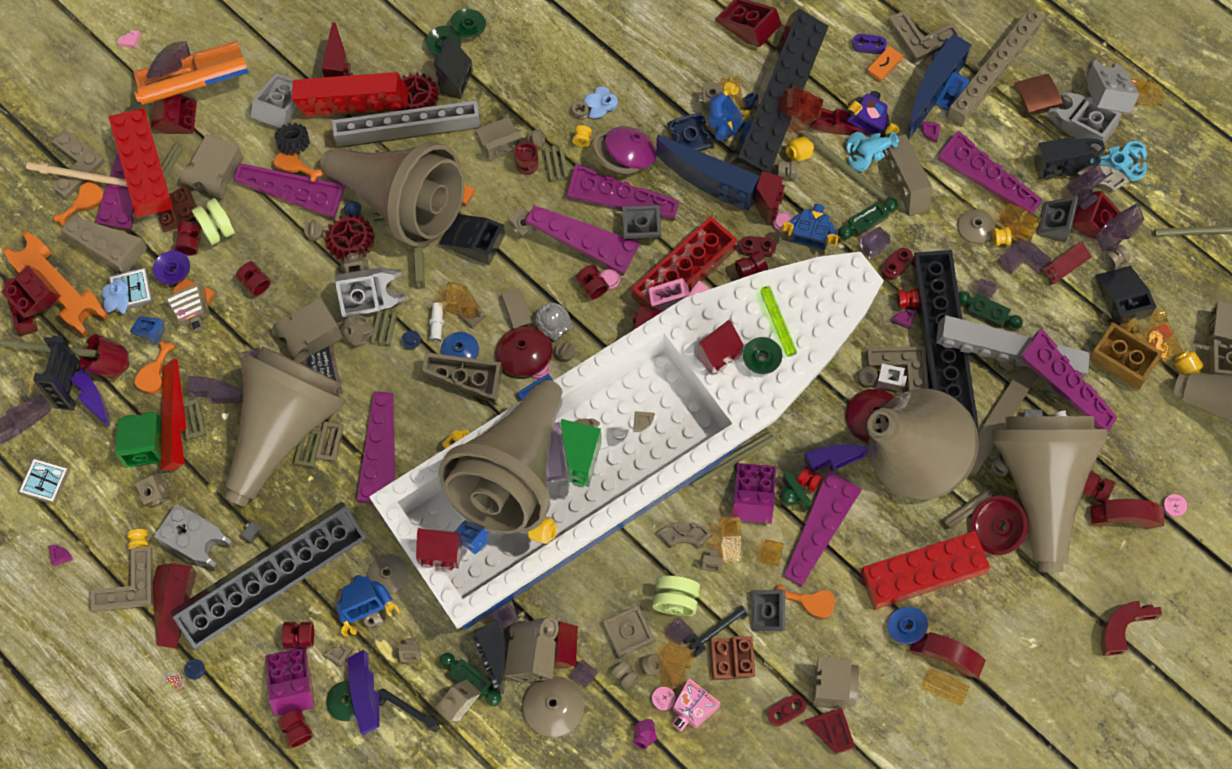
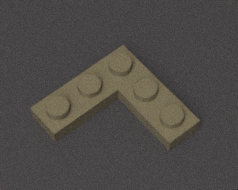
M905 10L889 17V23L915 61L940 51L946 38L949 39L952 34L963 38L954 23L922 37Z
M65 129L52 141L58 149L76 162L70 168L71 170L94 174L105 163L102 157ZM62 176L52 188L67 200L86 180Z
M925 346L867 348L868 366L881 368L883 363L896 367H906L908 391L929 389Z
M151 546L131 548V586L91 590L92 611L153 606V548Z

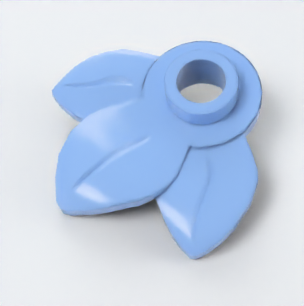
M597 87L595 93L587 95L583 102L591 108L589 118L596 119L603 117L607 111H613L617 107L618 99L614 94L610 93L608 88Z
M116 279L112 284H107L102 290L101 295L105 298L103 306L107 314L111 313L115 308L122 314L126 312L128 306V297L126 295L128 285L123 280Z

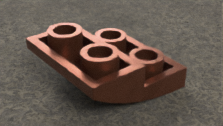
M1049 74L1015 82L1014 88L1022 98L1021 104L1028 115L1063 106L1058 89Z
M183 185L169 194L173 207L172 210L156 213L164 232L177 229L178 224L181 222L196 220L191 210L197 206L189 186Z
M752 636L711 638L709 640L712 680L742 679L756 676Z

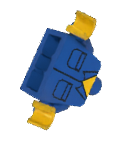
M727 82L724 85V92H720L717 96H711L709 124L716 132L715 138L719 141H724L727 136L735 135L745 125L751 111L745 110L743 118H741V112L728 95L729 93L735 95L739 89L731 82Z
M814 204L812 210L804 209L802 214H797L790 221L784 222L781 232L787 231L789 236L792 234V242L825 250L829 244H834L835 247L838 244V236L834 225L829 221V215L823 214L824 206L821 204Z
M356 575L353 578V583L344 586L342 596L337 604L340 622L344 625L341 629V633L344 636L349 637V629L352 635H356L357 630L350 623L384 609L385 604L387 605V614L394 618L391 614L392 609L396 608L397 612L401 613L400 608L392 603L393 599L384 585L378 581H372L367 576Z

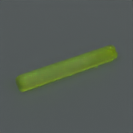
M770 286L762 287L760 293L785 353L788 357L797 354V349Z

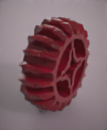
M418 72L415 75L409 73L407 77L405 75L402 76V80L408 88V102L410 104L407 103V109L399 111L437 106L439 90L431 77L426 78L424 73L419 76Z
M349 214L346 215V218L340 216L339 221L333 219L334 225L328 224L329 230L325 231L326 237L324 238L326 248L330 250V254L332 256L335 255L337 260L342 258L343 262L344 257L350 253L363 254V257H366V252H371L370 246H374L375 239L373 227L370 226L368 220L365 221L362 216L358 218L356 214L352 218H350Z

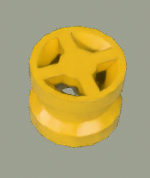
M583 125L576 126L574 129L575 136L572 139L573 144L579 147H588L591 142L589 137L592 136V129Z
M1004 227L1003 229L993 228L992 240L994 246H1000V244L1011 245V231L1009 227Z
M135 529L127 533V537L130 539L128 544L129 550L131 548L149 546L148 541H146L148 536L147 530Z

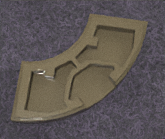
M1092 165L1077 171L1087 187L1102 184L1115 191L1130 181L1121 171L1107 165Z
M678 522L660 529L657 535L670 548L679 543H689L699 549L713 536V533L695 523Z

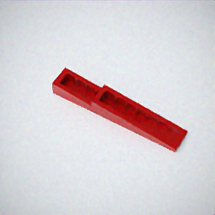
M172 359L163 366L161 470L175 471L185 464L181 433L187 427L178 359Z

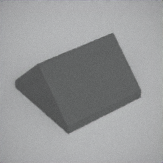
M1078 197L1045 202L1037 234L1065 242L1071 231Z
M660 205L622 207L624 239L661 237Z
M752 590V631H785V590Z

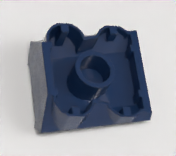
M701 113L676 118L667 123L673 141L697 151L713 146L711 136L705 126V117Z

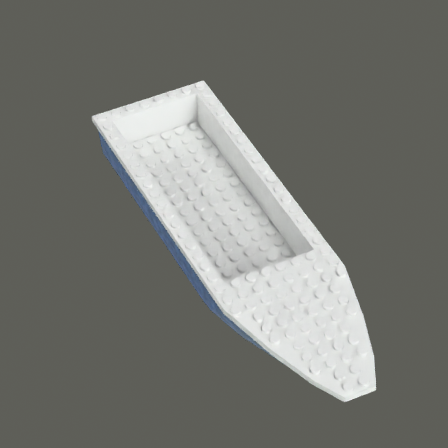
M861 252L821 256L759 272L682 299L555 379L554 382L563 391L561 395L562 405L554 425L557 428L562 477L547 478L550 508L546 516L554 520L557 525V534L553 540L546 544L530 540L527 532L501 534L486 530L489 533L487 535L488 542L477 554H473L462 545L459 569L444 570L440 566L425 568L420 566L416 560L418 528L454 532L464 520L468 521L450 504L440 483L439 466L447 452L453 447L465 444L485 433L508 416L522 401L370 496V500L457 629L460 627L468 629L714 468L749 438L775 422L829 364L860 324L884 280ZM730 320L744 344L743 350L750 340L757 337H767L777 342L783 355L782 362L772 373L757 374L746 367L742 354L736 361H730L722 372H716L712 375L697 359L698 342ZM764 356L759 357L761 361L766 359ZM635 411L655 413L652 424L646 430L633 432ZM593 418L600 422L597 428H601L602 443L590 486L577 487L569 482L560 422L561 419L574 422L577 419Z

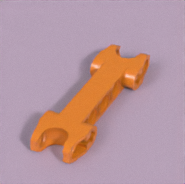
M27 231L23 232L22 235L27 241L24 250L13 252L5 247L2 249L3 253L18 274L27 265L42 273L61 295L57 301L64 309L58 315L71 329L86 337L88 332L83 326L86 317L97 315L102 320H106L108 315L102 309L97 298L88 289L80 295L46 260L52 253L39 238Z

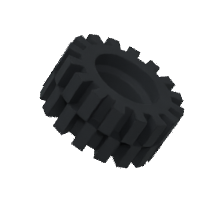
M288 123V126L284 124L282 129L278 128V131L275 132L277 148L281 153L284 152L285 155H288V153L294 155V152L300 154V150L304 152L305 148L309 147L308 132L302 124L297 125V123L291 125V123Z

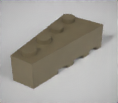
M906 134L898 136V146L895 148L891 145L883 153L885 155L884 158L888 160L890 170L893 173L908 215L912 216L930 211L932 185Z

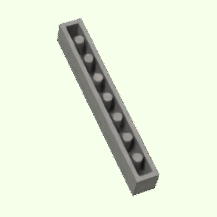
M477 100L332 120L333 135L337 147L481 127Z
M945 315L938 323L936 343L941 344L945 348H957L965 353L972 352L979 354L981 357H992L1000 362L1008 361L1015 363L1016 366L1024 367L1027 365L1019 359V356L1032 338ZM1056 344L1058 351L1070 360L1069 364L1074 370H1078L1081 373V378L1088 374L1090 353Z

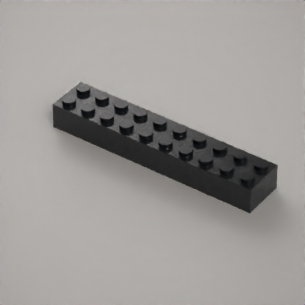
M800 8L788 18L729 162L734 166L761 176L762 171L771 172L829 27Z
M952 250L915 252L912 259L915 289L919 293L918 311L923 346H925L929 389L944 392L958 400L969 411L978 429L979 424L968 353L962 352L961 349L945 348L941 344L936 343L938 323L945 315L962 319Z
M340 502L171 610L172 617L195 650L366 539V536L348 507L343 502Z

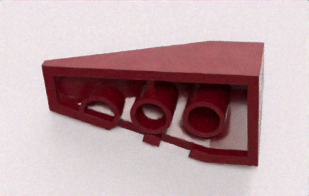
M176 563L157 566L153 581L157 646L178 648L182 631L173 619L170 611L191 597L197 574L192 566Z

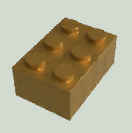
M1112 323L1093 350L1089 361L1140 390L1164 352L1117 324Z

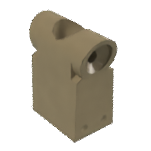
M206 134L191 161V165L182 172L180 182L196 189L206 190L208 194L223 199L227 185H229L239 163L243 161L244 157L238 146Z
M320 298L297 311L290 318L281 319L273 325V329L279 339L287 344V352L291 359L299 363L306 361L310 354H315L343 338L338 326Z
M1218 301L1210 310L1206 345L1211 346L1214 339L1221 341V344L1232 345L1231 303Z
M545 617L511 624L510 635L512 640H509L504 676L524 683L553 679L556 647L554 639L559 630L558 622L555 618Z

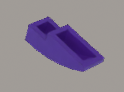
M81 369L71 378L74 385L81 391L77 397L100 421L109 427L111 423L106 403L94 382Z
M861 445L827 446L805 453L804 461L807 467L811 469V472H815L825 466H829L833 472L866 457L868 448Z

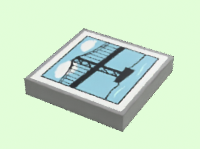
M146 268L109 276L110 284L116 279H121L127 283V309L153 303Z

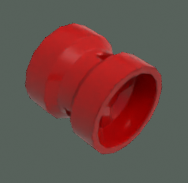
M898 290V308L904 309L907 306L912 308L919 307L918 290Z
M805 466L797 482L800 486L804 485L809 491L814 493L823 476L819 473L811 472V469Z

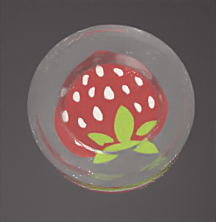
M169 671L164 674L161 683L166 691L177 692L183 686V678L178 672Z

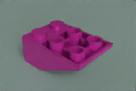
M737 463L732 520L772 524L776 466Z
M296 648L266 655L269 702L274 716L284 715L297 709L315 708L307 649Z

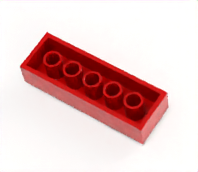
M398 72L293 80L291 100L303 116L314 117V115L330 116L332 114L347 115L349 113H365L369 111L382 112L383 110L399 111L407 109L408 88Z
M145 108L108 116L136 218L172 210L170 195Z
M710 216L632 288V298L642 307L657 309L651 305L649 288L681 278L684 279L689 292H691L698 281L702 282L737 250L738 239Z
M976 531L864 566L860 574L874 610L985 575L989 571L990 565Z

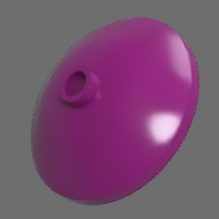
M629 126L615 127L609 130L605 137V147L608 153L624 166L634 169L648 168L657 157L656 147L652 140L636 128Z

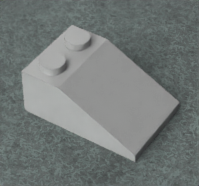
M275 73L252 100L251 118L278 128H282L284 124L287 126L298 109L291 100L292 85L295 79Z

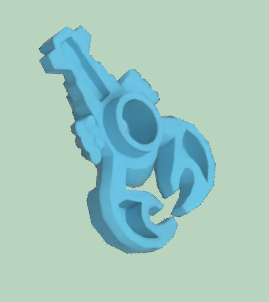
M891 132L889 137L882 138L880 133L872 134L869 139L863 133H853L846 142L847 153L851 154V149L853 152L858 150L860 154L864 155V158L853 155L856 158V161H853L852 157L849 156L848 162L850 166L857 172L866 170L870 166L873 157L877 162L884 158V150L891 145L895 148L898 146V135L895 132Z
M1139 141L1128 142L1121 152L1119 151V146L1109 148V155L1100 157L1101 163L1099 165L1111 166L1122 171L1130 181L1140 180L1147 172L1146 162L1143 163L1141 169H1138L1141 166L1140 163L1135 164L1129 169L1134 163L1129 153L1136 159H1140L1138 153L1142 154L1144 160L1147 157L1146 147ZM1096 157L1091 159V163L1097 162Z

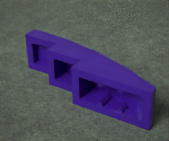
M362 650L348 657V677L360 733L365 735L380 727L379 693L374 690V673L369 670V653Z

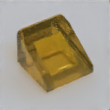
M764 539L760 563L778 567L784 544Z

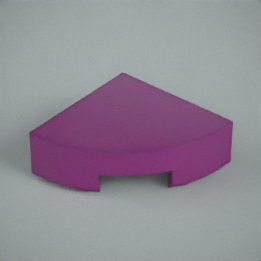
M922 121L921 129L924 136L930 141L937 143L940 124Z
M909 309L897 313L892 322L910 329L917 311Z
M58 545L49 546L51 561L54 566L73 561L72 555L65 548Z

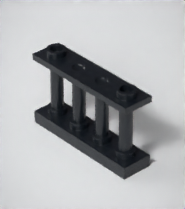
M44 337V342L50 348V354L45 372L42 374L35 373L33 381L56 409L75 411L76 403L70 396L73 383L71 378L75 375V371L79 372L83 367L79 366L78 358L62 337Z

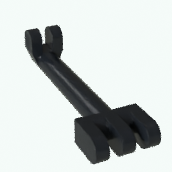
M740 605L733 613L699 638L694 632L684 640V643L687 645L694 641L688 648L690 651L697 647L699 648L693 653L696 658L707 650L703 645L738 618L744 620L748 617V613Z
M384 688L379 692V706H383L388 700L424 723L432 731L437 732L440 730L437 721L429 715L423 714Z

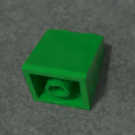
M145 412L143 415H126L124 418H118L115 452L125 468L161 463L162 424L157 413Z
M561 419L562 441L569 482L577 487H589L602 443L601 428Z

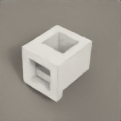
M882 363L876 388L880 389L881 387L899 392L901 387H905L907 376H904L905 368Z

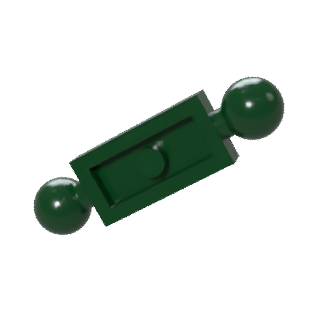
M888 198L883 206L878 201L848 219L849 225H842L839 228V237L845 240L849 239L853 232L859 236L889 218L887 212L892 213L898 209L897 200Z
M967 291L959 292L960 305H970L968 312L1000 327H1003L1005 322L1013 330H1018L1022 327L1023 319L1019 315L1010 316V308L977 293L973 299Z
M449 652L443 653L440 656V665L445 669H452L448 673L457 683L467 679L481 692L477 698L479 701L485 696L486 702L490 706H497L501 703L502 696L500 692L490 690L493 684L461 658L456 663L454 655Z

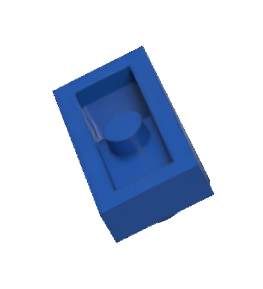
M954 71L936 104L949 111L951 105L967 87L970 80Z
M139 316L130 332L134 336L145 337L154 345H157L165 332V327L161 319Z
M466 520L454 531L460 534L462 545L473 554H477L488 542L487 535L489 533L484 528Z

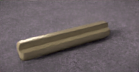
M986 490L945 518L943 521L945 526L951 529L973 514L976 507L982 501L994 496L991 490Z

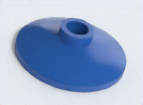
M455 332L443 341L441 354L476 359L479 354V345L471 334ZM458 345L463 346L461 349L456 348Z
M903 607L896 610L890 616L887 625L888 631L895 641L911 644L924 637L928 630V620L920 609Z

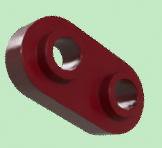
M746 236L739 242V251L745 256L760 251L764 257H771L776 252V242L769 237ZM746 243H751L752 245H751V246H746L745 244H746Z
M907 248L898 249L883 264L881 270L883 277L887 280L897 279L911 265L913 259L912 252Z
M792 695L772 706L768 712L769 722L773 726L781 727L801 716L806 709L805 699L800 695ZM792 704H798L799 709L794 710ZM778 713L782 718L777 720L774 718V715Z

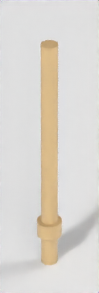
M27 162L26 169L40 171L41 174L49 175V173L127 187L126 179L54 167L48 163L37 164Z

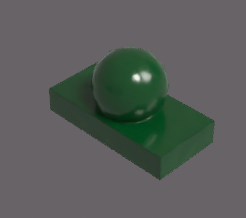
M790 471L783 475L782 480L786 488L780 492L779 499L785 506H792L798 503L803 512H806L810 509L811 500Z

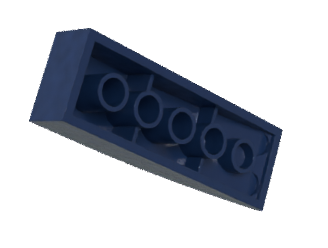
M952 34L949 39L946 38L940 52L936 51L931 59L932 63L925 73L913 105L906 134L908 140L935 106L954 71L959 73L967 62L972 44L955 34Z
M657 136V157L675 173L698 189L718 198L721 202H728L741 210H750L756 197L759 175L663 136Z

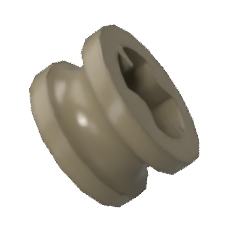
M583 101L573 104V116L579 120L585 119L589 114L588 105ZM578 108H579L580 110L584 109V112H581V111H578V112H577V109H578Z

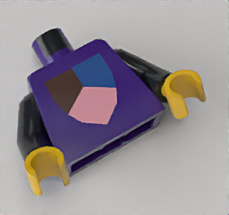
M872 91L870 94H865L863 97L858 96L849 101L848 110L851 113L846 121L869 135L883 131L886 134H891V132L897 134L900 130L897 125L890 123L887 113L888 106L880 101L881 94L879 92Z

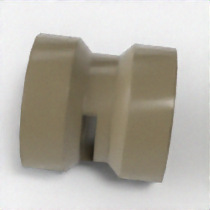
M778 160L777 175L783 178L796 179L797 160H791L790 162Z
M1121 244L1116 246L1113 251H1108L1104 254V261L1112 270L1117 269L1121 263H1126L1131 259L1129 251Z
M627 660L620 663L612 671V675L621 681L624 689L630 687L640 677L637 671L631 669V664Z

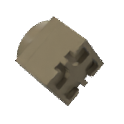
M818 657L815 665V691L813 692L812 706L834 709L842 708L843 710H845L846 706L855 707L859 684V666L851 665L852 660Z

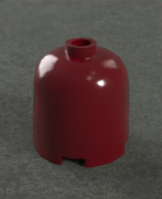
M93 334L87 339L86 343L88 346L86 349L97 350L99 357L80 356L79 366L83 367L84 370L114 379L128 369L129 353L123 345L98 334Z

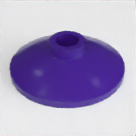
M179 251L163 253L156 259L153 265V273L156 279L167 285L181 282L190 271L188 257Z

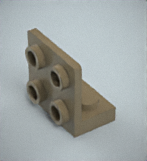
M509 117L476 129L489 160L513 152L516 146L522 143V136L519 131L516 132Z

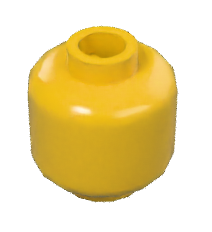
M806 137L789 141L786 147L787 157L790 160H797V163L808 160L813 155L814 145Z
M1186 350L1174 358L1176 360L1174 367L1179 374L1189 376L1191 372L1201 373L1200 370L1203 368V363L1195 352Z
M546 516L540 526L534 530L527 531L528 537L532 541L546 544L556 537L557 525L552 518Z

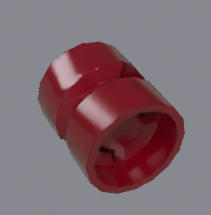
M530 142L518 144L514 150L516 168L521 174L531 175L539 168L538 149Z
M193 222L179 223L174 250L182 252L187 256L198 254L202 227Z
M760 251L750 254L748 259L743 257L734 261L735 269L740 279L769 270L767 262Z
M253 261L241 266L235 276L253 297L260 296L271 285V280L264 272H261V269Z
M593 264L584 267L575 276V280L581 288H584L583 291L589 300L601 297L609 289L608 283L604 277H600L601 273Z
M1090 471L1082 495L1087 497L1094 496V500L1104 504L1105 500L1109 499L1116 482L1106 477L1101 479L1099 474ZM1098 485L1102 487L1100 491L1096 490Z
M313 621L301 622L299 625L296 622L283 623V648H296L297 645L301 648H313L315 638Z
M301 709L293 710L283 715L277 721L281 731L287 733L285 739L290 748L298 747L308 742L314 736L310 726L304 724L305 716Z

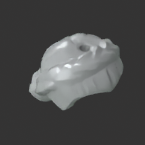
M549 302L544 304L536 313V325L539 330L554 341L573 328L567 310L564 306L557 303Z

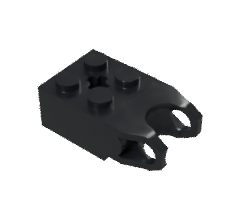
M1075 137L1038 143L1034 157L1038 178L1049 180L1056 176L1063 175L1066 177L1077 173V171L1085 167L1099 165L1101 163L1100 155L1105 151L1104 142L1093 138L1076 140ZM1092 144H1099L1101 150L1092 151L1090 146ZM1096 157L1097 159L1095 163L1088 162L1092 158Z

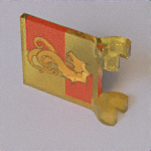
M1164 307L1153 313L1157 321L1154 324L1140 329L1137 318L1130 320L1126 324L1130 333L1164 352L1156 366L1173 360L1183 352L1168 322Z

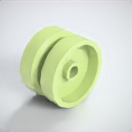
M215 198L206 202V207L210 214H207L201 206L191 210L212 246L220 242L218 229L226 238L235 234L230 224V219Z
M658 577L655 590L659 594L654 595L653 608L661 613L674 616L695 615L697 601L694 599L699 596L700 584L684 577Z

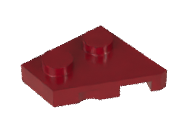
M842 708L804 720L805 724L836 755L856 748Z

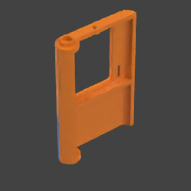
M234 41L133 71L137 84V91L134 93L137 102H142V105L248 74L249 72L238 43ZM183 73L182 75H179V76H175V77H172V78H169V79H165V80H162V81H159V82H155V83L146 85V84H148V83H151V82H154V81H157V80H161V79H164V78H167V77H171V76H174V75H178V74Z

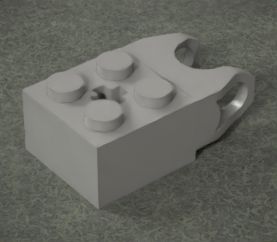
M1089 60L1086 67V80L1089 84L1087 88L1098 108L1131 113L1139 97V92L1127 71L1117 63H1112V67H1106L1097 60Z
M1063 92L1061 94L1063 105L1067 110L1050 108L1047 114L1050 121L1059 130L1076 139H1099L1104 144L1118 127L1122 113L1116 110L1098 108L1091 97L1086 98L1070 92ZM1065 97L1071 99L1072 102H1068ZM1052 113L1056 114L1060 119L1055 118ZM1099 144L1091 145V147L1098 151L1101 149Z
M380 267L335 275L342 317L377 312L405 301V293L391 292L386 287L388 282L402 276L401 269ZM355 291H360V295H356Z
M178 504L173 507L154 535L155 539L166 548L199 566H207L215 570L218 565L209 558V550L216 544L230 547L233 545L232 540L224 536L217 526Z

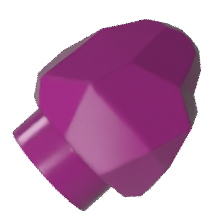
M652 719L639 721L634 727L632 743L636 747L646 750L657 739L655 723Z

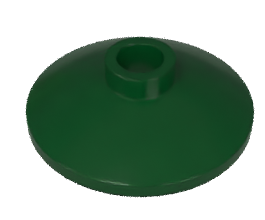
M462 9L452 15L451 27L461 36L475 37L485 30L486 20L476 10Z
M439 26L429 32L426 38V45L433 55L439 56L441 44L443 41H446L448 35L460 47L462 44L461 35L457 34L451 26Z
M754 338L744 347V364L754 373H772L782 362V350L778 343L770 338ZM764 356L766 359L761 361L759 357Z
M342 681L334 685L326 699L329 713L335 719L344 722L356 719L349 681ZM348 696V697H349V701L346 702V703H343V702H342L343 697Z

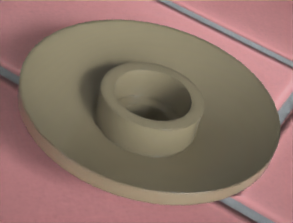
M970 210L960 217L958 230L966 241L981 244L992 238L995 222L988 213L982 210Z
M383 556L371 564L368 577L372 581H378L384 585L389 594H393L403 588L407 581L408 572L405 564L399 558ZM389 570L390 574L385 576L383 575L384 571Z

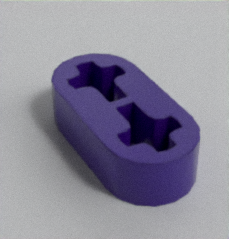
M857 34L852 42V47L855 51L870 54H882L887 45L885 38L868 34Z

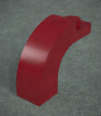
M1140 499L1105 500L1104 504L1091 506V525L1096 527L1114 523H1132L1140 525L1145 529L1163 527L1164 507L1157 503Z
M1133 601L1120 607L1108 619L1103 628L1101 636L1103 656L1123 655L1128 650L1125 636L1128 624L1137 621L1157 620L1162 615L1161 607L1144 605L1140 608L1139 601Z
M932 632L925 634L923 638L912 643L910 651L913 654L938 659L954 667L961 675L974 678L980 677L986 662L979 653L949 637Z

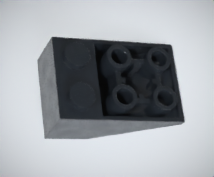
M448 35L446 41H443L441 44V53L439 56H436L434 67H436L440 93L461 99L473 71L472 60L456 41Z
M458 214L452 225L445 232L439 245L490 265L505 236L504 224L484 217Z
M1131 266L1095 275L1115 324L1119 325L1149 317L1154 312L1156 304L1151 292Z
M496 620L474 630L476 637L473 639L479 654H484L481 658L487 672H492L489 676L495 690L499 689L501 694H504L506 678L504 672L508 647Z

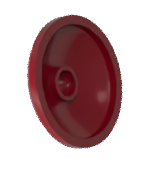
M520 326L512 328L498 341L496 359L497 362H501L503 371L515 377H530L540 373L549 364L553 352L550 338L537 327Z
M867 389L856 394L850 400L846 410V422L853 435L868 443L867 423L874 409L883 408L895 397L881 389Z
M992 496L982 501L976 507L971 518L970 528L971 532L976 531L985 552L993 555H1006L1014 552L1023 544L1028 534L1029 521L1025 509L1019 502L1007 496ZM1003 524L1007 525L1005 530H1002Z

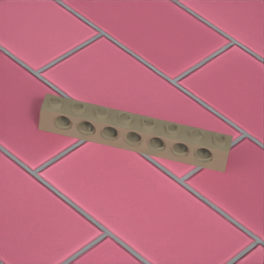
M1032 8L1028 9L951 105L947 116L948 119L961 127L964 126L1041 29L1045 16Z

